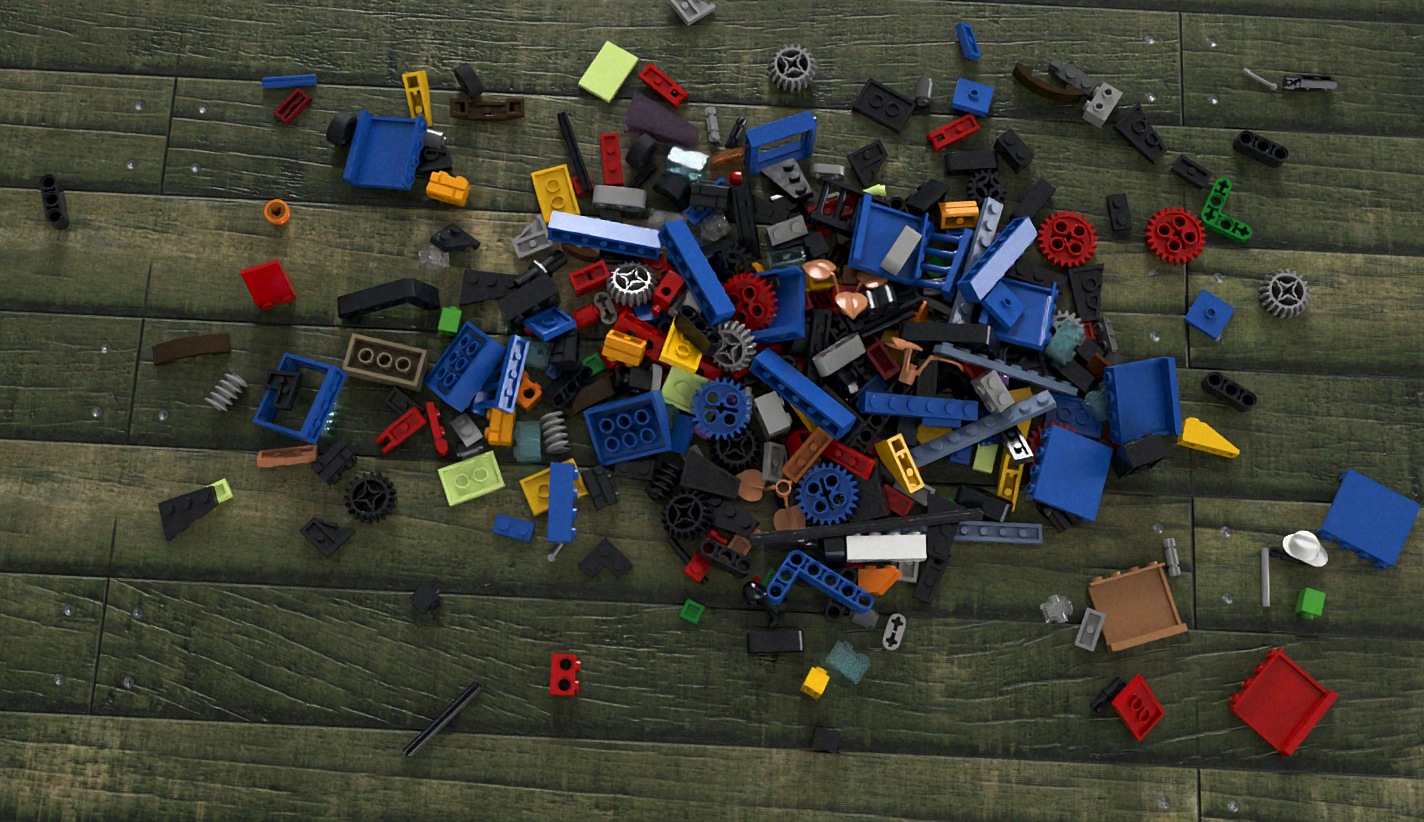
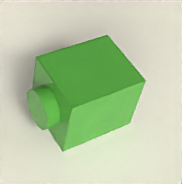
M452 306L449 308L443 307L438 326L441 335L456 337L461 330L464 315L459 308Z
M1310 588L1300 590L1295 613L1301 614L1302 618L1308 620L1321 616L1326 593Z

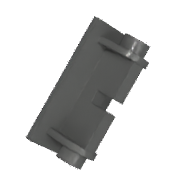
M1103 316L1092 322L1097 345L1105 353L1103 357L1109 352L1118 353L1119 348L1116 339L1110 338V336L1114 335L1109 318Z

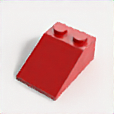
M278 259L240 271L255 304L260 310H268L273 308L274 305L280 303L287 304L296 299L291 278Z

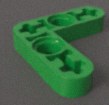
M1220 177L1213 184L1198 219L1202 221L1200 224L1237 242H1245L1252 235L1250 226L1221 213L1232 184L1229 179ZM1220 184H1224L1222 192L1217 193L1220 189ZM1211 198H1217L1220 205H1212ZM1209 211H1213L1210 215V220L1207 221L1206 215ZM1221 222H1228L1230 228L1227 230L1223 229L1221 227ZM1241 230L1244 231V234H1245L1244 236H1241V235H1240V234H1241V232H1240Z

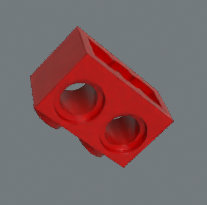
M604 260L568 274L577 298L606 286L607 278L611 277Z
M552 653L549 692L551 696L575 697V692H579V680H576V672H580L581 660H577V655ZM569 660L572 663L571 668L566 671L562 670V662ZM563 680L570 682V688L566 691H562L559 687Z

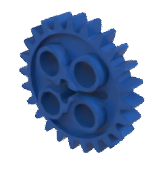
M717 377L714 384L710 379L708 380L709 386L702 383V391L696 389L698 397L692 396L696 403L690 404V407L695 408V410L691 411L690 414L696 416L692 419V422L698 421L696 429L703 428L702 435L709 432L708 438H711L714 434L716 440L719 439L720 435L726 440L728 434L731 438H734L733 432L740 435V427L746 429L744 421L750 422L746 415L752 414V411L747 410V408L752 406V403L746 402L750 399V396L744 397L746 389L740 391V383L733 386V379L730 383H727L725 377L723 382H719ZM714 393L718 396V401L710 403L707 400V396ZM735 396L737 404L734 406L729 405L726 402L727 397ZM720 404H723V408L737 409L738 412L723 411L722 414H719V410L705 409L704 406L719 407ZM708 412L714 413L716 416L715 421L707 422L705 414ZM726 415H732L735 418V422L732 425L724 422Z
M824 462L822 463V468L815 465V471L808 468L809 475H802L805 479L804 482L798 481L802 487L796 489L800 495L796 496L795 499L801 500L797 506L804 507L801 514L808 513L807 520H811L814 517V524H817L819 520L821 526H824L826 521L829 526L833 525V521L840 524V518L847 520V513L853 515L850 510L851 507L857 508L853 501H858L859 498L854 496V494L860 491L853 487L858 483L856 481L851 482L854 476L852 474L846 476L848 470L844 469L841 472L842 466L839 464L835 469L833 463H830L828 468ZM836 477L837 484L830 487L828 483L830 478ZM821 478H823L826 490L831 492V494H829V498L835 508L834 511L831 510L829 500L826 497H823L826 494V492L821 484ZM814 484L819 485V491L816 494L811 493V487ZM839 495L844 496V502L841 505H837L835 501ZM821 502L826 504V509L823 512H819L817 508Z

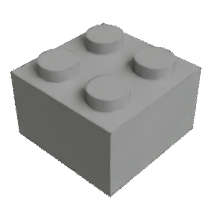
M776 391L755 398L753 402V411L767 442L788 435L792 423L790 414L788 412L785 413L783 406H785L781 395H777Z

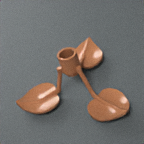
M815 259L808 261L801 267L812 279L825 280L830 276L833 278L837 293L835 302L839 307V312L848 315L852 319H855L868 305V299L859 293L861 286L864 285L868 289H876L881 285H885L889 280L860 270L857 273V279L860 282L855 293L848 291L840 293L836 276L833 273L836 270V266L832 262L825 259Z
M892 337V341H883L885 347L889 346L897 350L899 349L904 353L903 367L898 378L903 383L913 385L916 375L920 376L922 370L931 360L953 363L964 371V367L954 359L938 354L930 355L917 370V366L910 363L911 353H914L912 349L922 351L921 347L896 337Z
M820 456L812 463L809 469L815 471V465L821 468ZM749 469L736 475L741 480L738 495L746 501H759L762 498V491L773 489L779 497L784 498L785 509L778 510L773 518L774 527L777 531L805 528L806 516L801 514L803 509L798 506L789 508L787 496L791 492V484H794L793 481L782 479L776 485L765 488L766 481H762V472ZM808 469L804 473L807 476L809 475ZM801 476L798 481L804 482L805 479Z

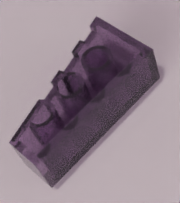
M635 90L623 121L624 132L639 137L643 134H648L660 144L693 154L699 139V129Z

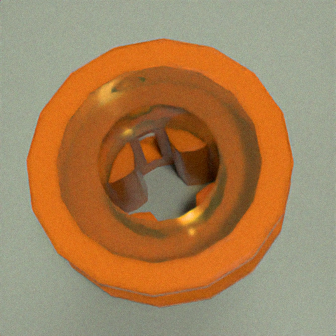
M275 199L267 203L264 214L270 223L283 225L289 220L290 209L284 201Z

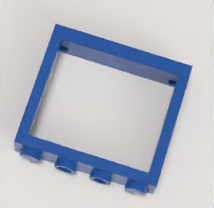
M810 110L745 131L743 162L749 177L760 174V169L791 158H795L797 162L811 157L812 149H814L815 135L817 134L816 127L818 125L816 117L812 116ZM801 133L799 141L758 154L760 146Z
M284 353L277 370L295 372L299 366L326 374L302 429L298 432L272 424V420L277 412L272 407L277 391L271 390L266 391L252 422L264 429L316 444L347 374L336 366Z

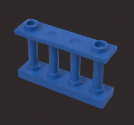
M930 222L925 234L927 242L923 248L922 253L925 256L920 264V269L944 274L947 276L946 281L939 283L919 279L912 286L905 284L907 289L913 286L940 290L943 293L944 301L952 302L957 289L956 283L961 278L974 236L973 230L965 228L963 235H960V237L935 232L934 224ZM933 240L958 244V249L951 252L930 248ZM927 255L952 259L953 261L952 265L948 267L924 263Z
M510 335L508 346H503L507 349L504 363L500 364L499 362L492 375L486 379L481 390L473 397L470 412L487 418L488 408H495L506 414H513L530 341L517 335ZM498 372H502L500 381L496 382ZM497 390L496 398L491 400L493 391Z

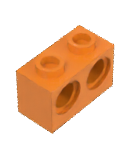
M523 370L516 402L528 413L542 400L543 388L537 382L532 383L528 379L530 377L528 373ZM529 391L535 393L530 399L525 398V394Z

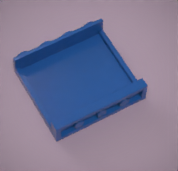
M360 110L342 178L351 186L411 190L415 180V170L419 164L420 150L423 148L424 134L428 128L427 121L420 114H417L416 119L371 116L367 111Z
M865 193L858 206L847 266L912 286L916 280L920 279L922 273L920 264L925 256L922 252L927 242L925 234L930 225V221H928L929 213L926 212L922 218L873 203L871 202L872 195ZM907 225L921 234L922 237L901 270L894 276L882 268L880 264Z
M790 265L784 269H771L769 272L753 273V278L760 275V280L780 276L782 287L773 290L776 293L772 297L778 299L774 303L778 309L773 311L777 316L771 318L773 323L768 325L767 329L750 332V336H755L752 341L757 343V345L805 337V272L797 266ZM757 306L758 311L762 313L761 307ZM742 312V318L746 320V315Z
M1002 277L998 281L1001 280L1025 305L1026 309L1011 328L1006 331L981 304L977 324L991 326L1000 341L1043 351L1045 344H1049L1052 333H1049V329H1052L1054 322L1051 315H1054L1056 304H1053V302L1057 300L1059 290H1056L1057 282L1054 281L1050 289Z
M1159 357L1104 367L1103 379L1106 385L1105 398L1108 404L1107 417L1110 422L1109 435L1112 444L1124 445L1123 443L1128 440L1142 439L1141 436L1151 432L1153 435L1158 433L1161 435L1183 434L1175 357Z
M1054 424L1044 427L1040 434V445L1035 452V463L1030 470V482L1025 489V500L1034 499L1079 517L1078 521L1084 523L1094 522L1113 448Z
M1348 469L1342 473L1340 480H1342L1341 485L1321 528L1317 529L1315 533L1321 535L1320 537L1326 541L1337 543L1338 547L1343 550H1350L1356 553L1358 558L1373 562L1374 566L1380 569L1393 567L1421 505L1352 469Z

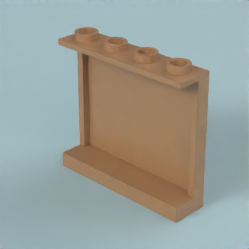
M1157 561L1146 564V568L1139 569V566L1127 569L1128 573L1121 574L1120 571L1109 574L1110 578L1102 579V576L1090 580L1091 583L1086 585L1093 609L1107 614L1101 633L1108 654L1188 631L1186 623H1181L1162 568L1165 566V562L1160 564Z

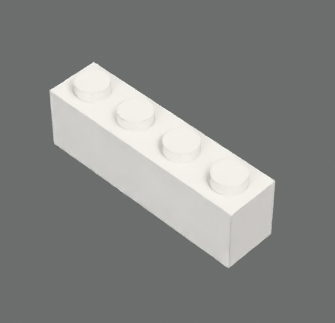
M872 532L869 533V536H861V533L850 534V536L845 538L846 563L925 561L927 558L926 536L920 535V532H909L908 535H901L900 532H890L889 535Z

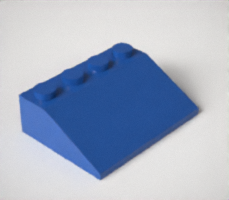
M467 321L423 380V383L446 403L462 413L470 405L476 393L481 390L486 379L492 375L497 364L504 358L507 349Z
M661 389L595 405L583 412L599 465L603 464L605 466L672 449L667 409Z

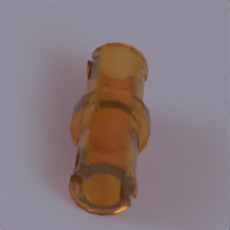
M744 145L733 149L727 148L724 152L710 155L713 166L728 161L731 163L735 159L742 158Z

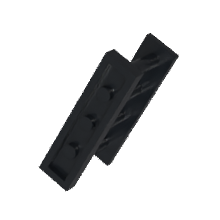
M821 176L816 180V184L823 186L817 208L806 214L805 222L852 239L859 202L865 193H870L836 181L832 176ZM830 189L840 193L834 214L831 217L824 215L825 213L823 212ZM872 195L871 202L886 207L891 203L881 195ZM847 196L857 199L850 223H845L840 218Z

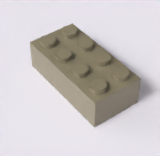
M352 333L342 370L347 376L420 392L430 355L424 349Z

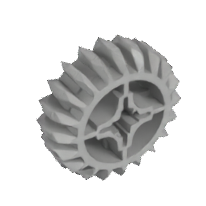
M792 43L789 48L785 44L783 49L778 47L777 51L772 53V58H769V65L767 66L768 76L772 78V84L777 83V88L783 86L784 91L790 88L792 93L794 88L799 92L801 86L806 89L807 83H812L817 66L815 65V58H812V53H807V48L801 50L800 44L795 48ZM800 62H803V64L805 65L806 72L802 70L803 68L800 66ZM778 64H779V65L781 66V68L784 70V74H783V75H782V74L780 73V71L778 70V67H777Z
M633 260L631 263L625 261L624 265L618 263L617 268L612 267L611 272H609L611 277L606 280L607 292L610 294L611 299H615L616 303L622 302L623 307L626 304H629L630 307L636 304L639 307L641 302L646 304L647 300L652 299L657 287V277L653 273L652 268H648L647 264L642 266L641 262L636 264Z
M1281 268L1270 272L1269 275L1264 277V280L1260 283L1261 287L1258 289V292L1261 293L1259 299L1264 300L1261 306H1267L1266 312L1271 310L1273 311L1272 316L1279 314V318L1286 316L1288 319L1299 315L1300 312L1305 310V307L1309 304L1308 299L1311 297L1308 294L1310 288L1305 287L1308 281H1302L1303 275L1298 277L1296 276V271L1290 273L1289 269L1283 271ZM1286 290H1288V291L1285 293L1286 295H1284V296L1281 298V295L1283 294V292H1285Z
M732 320L721 322L719 325L714 326L713 328L722 337V346L720 344L716 354L713 356V363L718 362V368L724 366L725 371L731 370V372L741 371L744 367H748L754 359L753 355L757 352L754 349L757 343L752 341L755 336H750L749 334L751 329L745 330V324L739 326V321L732 322Z

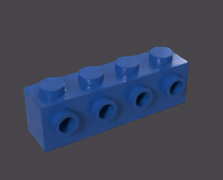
M550 463L548 543L573 544V539H576L577 528L573 527V520L577 519V507H574V500H578V488H575V480L578 481L579 469H575L574 463Z

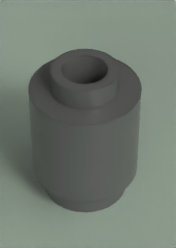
M920 77L916 82L914 101L920 106H926L932 102L934 84L932 83L933 80L929 77Z
M427 128L423 138V146L436 149L446 148L448 144L446 133Z
M850 609L848 616L851 617V622L865 628H874L879 614L874 609H871L866 615L858 614Z

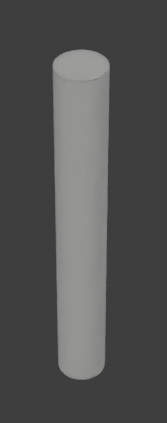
M1261 548L1262 607H1270L1269 548Z

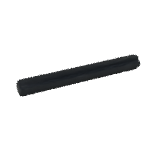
M563 111L558 113L557 117L583 192H588L593 189L568 115Z
M474 681L403 749L404 754L411 758L482 690V686L477 681Z

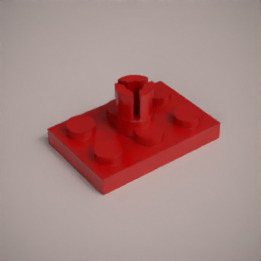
M1138 674L1111 702L1134 739L1139 742L1165 715L1164 709L1148 684Z

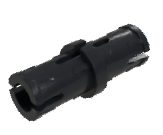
M1116 677L1107 688H1103L1101 694L1090 703L1091 708H1095V712L1100 713L1127 686L1125 682H1121L1122 679L1120 677Z

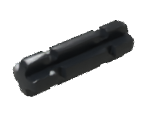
M738 117L736 125H734L729 139L725 143V149L734 151L736 143H738L747 124L745 118Z
M651 161L648 162L645 168L634 177V181H631L627 187L639 189V186H642L647 181L650 174L657 170V166Z
M1276 546L1270 548V557H1278L1281 560L1297 562L1301 565L1308 564L1290 556L1284 548L1281 549Z

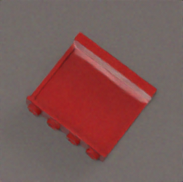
M1280 647L1277 649L1272 648L1266 654V661L1263 664L1260 663L1253 670L1255 674L1251 679L1247 678L1241 685L1243 689L1239 694L1235 693L1230 698L1229 702L1231 704L1227 709L1283 757L1292 755L1339 695L1333 690L1327 691L1282 653L1284 649Z

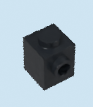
M641 367L630 368L622 377L623 391L629 392L632 396L650 392L653 372L645 371Z
M427 582L419 584L413 590L414 593L409 597L412 603L424 615L429 610L434 611L440 605L439 601L442 600L439 596L441 591L434 583L430 586Z

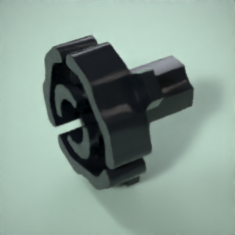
M842 368L825 376L823 386L825 384L828 385L853 410L857 409L856 403L859 398L856 394L865 385L864 376L854 369L847 372Z

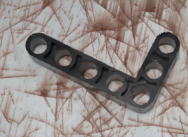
M403 278L339 296L337 298L338 317L342 319L354 318L405 303L424 310H437L440 308L439 289L414 278Z
M903 322L900 324L898 338L914 343L919 347H934V345H942V342L953 344V348L975 349L977 353L987 355L988 359L992 361L999 359L1001 342L993 328L989 325Z

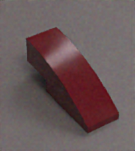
M861 334L859 335L866 349V355L885 381L901 372V368L876 334L864 339Z

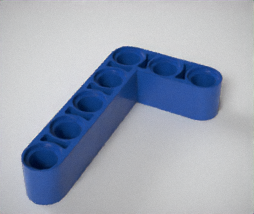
M794 550L787 556L766 591L767 602L772 605H778L783 601L796 579L800 577L858 614H868L874 604V598L870 593L799 550ZM798 559L801 564L795 565L791 560ZM815 569L818 574L810 575L808 570ZM786 574L791 579L784 581L780 576ZM825 580H833L835 585L829 586L825 583ZM776 590L780 593V596L773 597L770 592ZM849 590L852 595L845 596L842 591ZM865 600L869 606L863 607L859 601Z

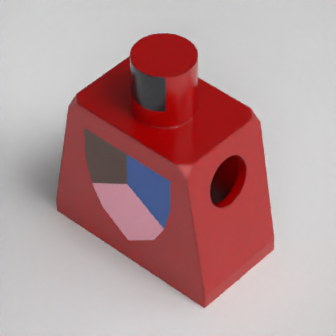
M672 270L668 271L653 294V307L650 310L652 315L660 317L663 313L670 316L668 314L669 309L685 292L686 283L681 275Z

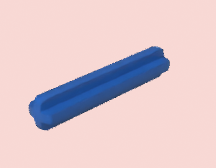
M315 74L262 78V86L265 89L317 84Z

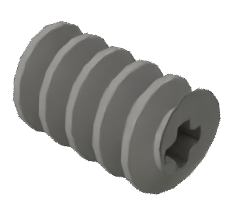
M231 371L232 375L225 374L227 381L220 380L222 387L215 386L217 393L210 392L212 399L205 398L207 402L219 411H228L225 404L233 405L230 398L238 399L235 392L243 393L240 386L248 387L247 383L233 371Z
M562 411L551 412L540 418V423L543 424L541 426L542 431H544L543 438L546 439L544 443L548 446L546 452L549 454H560L571 449L565 448V445L569 444L568 440H563V438L568 436L567 433H561L562 430L566 429V426H560L564 419L558 418V416L563 414Z

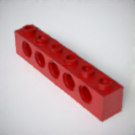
M623 311L612 330L632 336L629 333L631 330L636 333V338L652 341L653 346L647 344L644 354L650 360L658 361L666 369L670 370L672 365L659 360L668 334ZM702 354L698 367L704 373L696 371V374L715 381L723 367L718 368V362L713 363L714 359Z

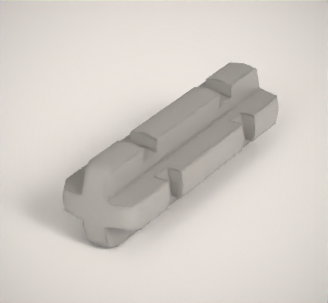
M708 107L705 109V115L708 117L706 122L708 133H710L708 134L709 141L717 142L720 140V135L717 132L719 129L717 116H715L716 109L715 107Z
M1174 538L1164 539L1163 545L1166 548L1165 556L1167 566H1169V576H1179L1180 567L1177 566L1179 562L1177 551L1174 549V546H1176Z

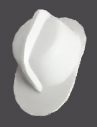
M1298 531L1295 534L1286 536L1283 540V548L1294 558L1316 567H1322L1328 561L1325 549L1320 545L1316 536L1308 531Z

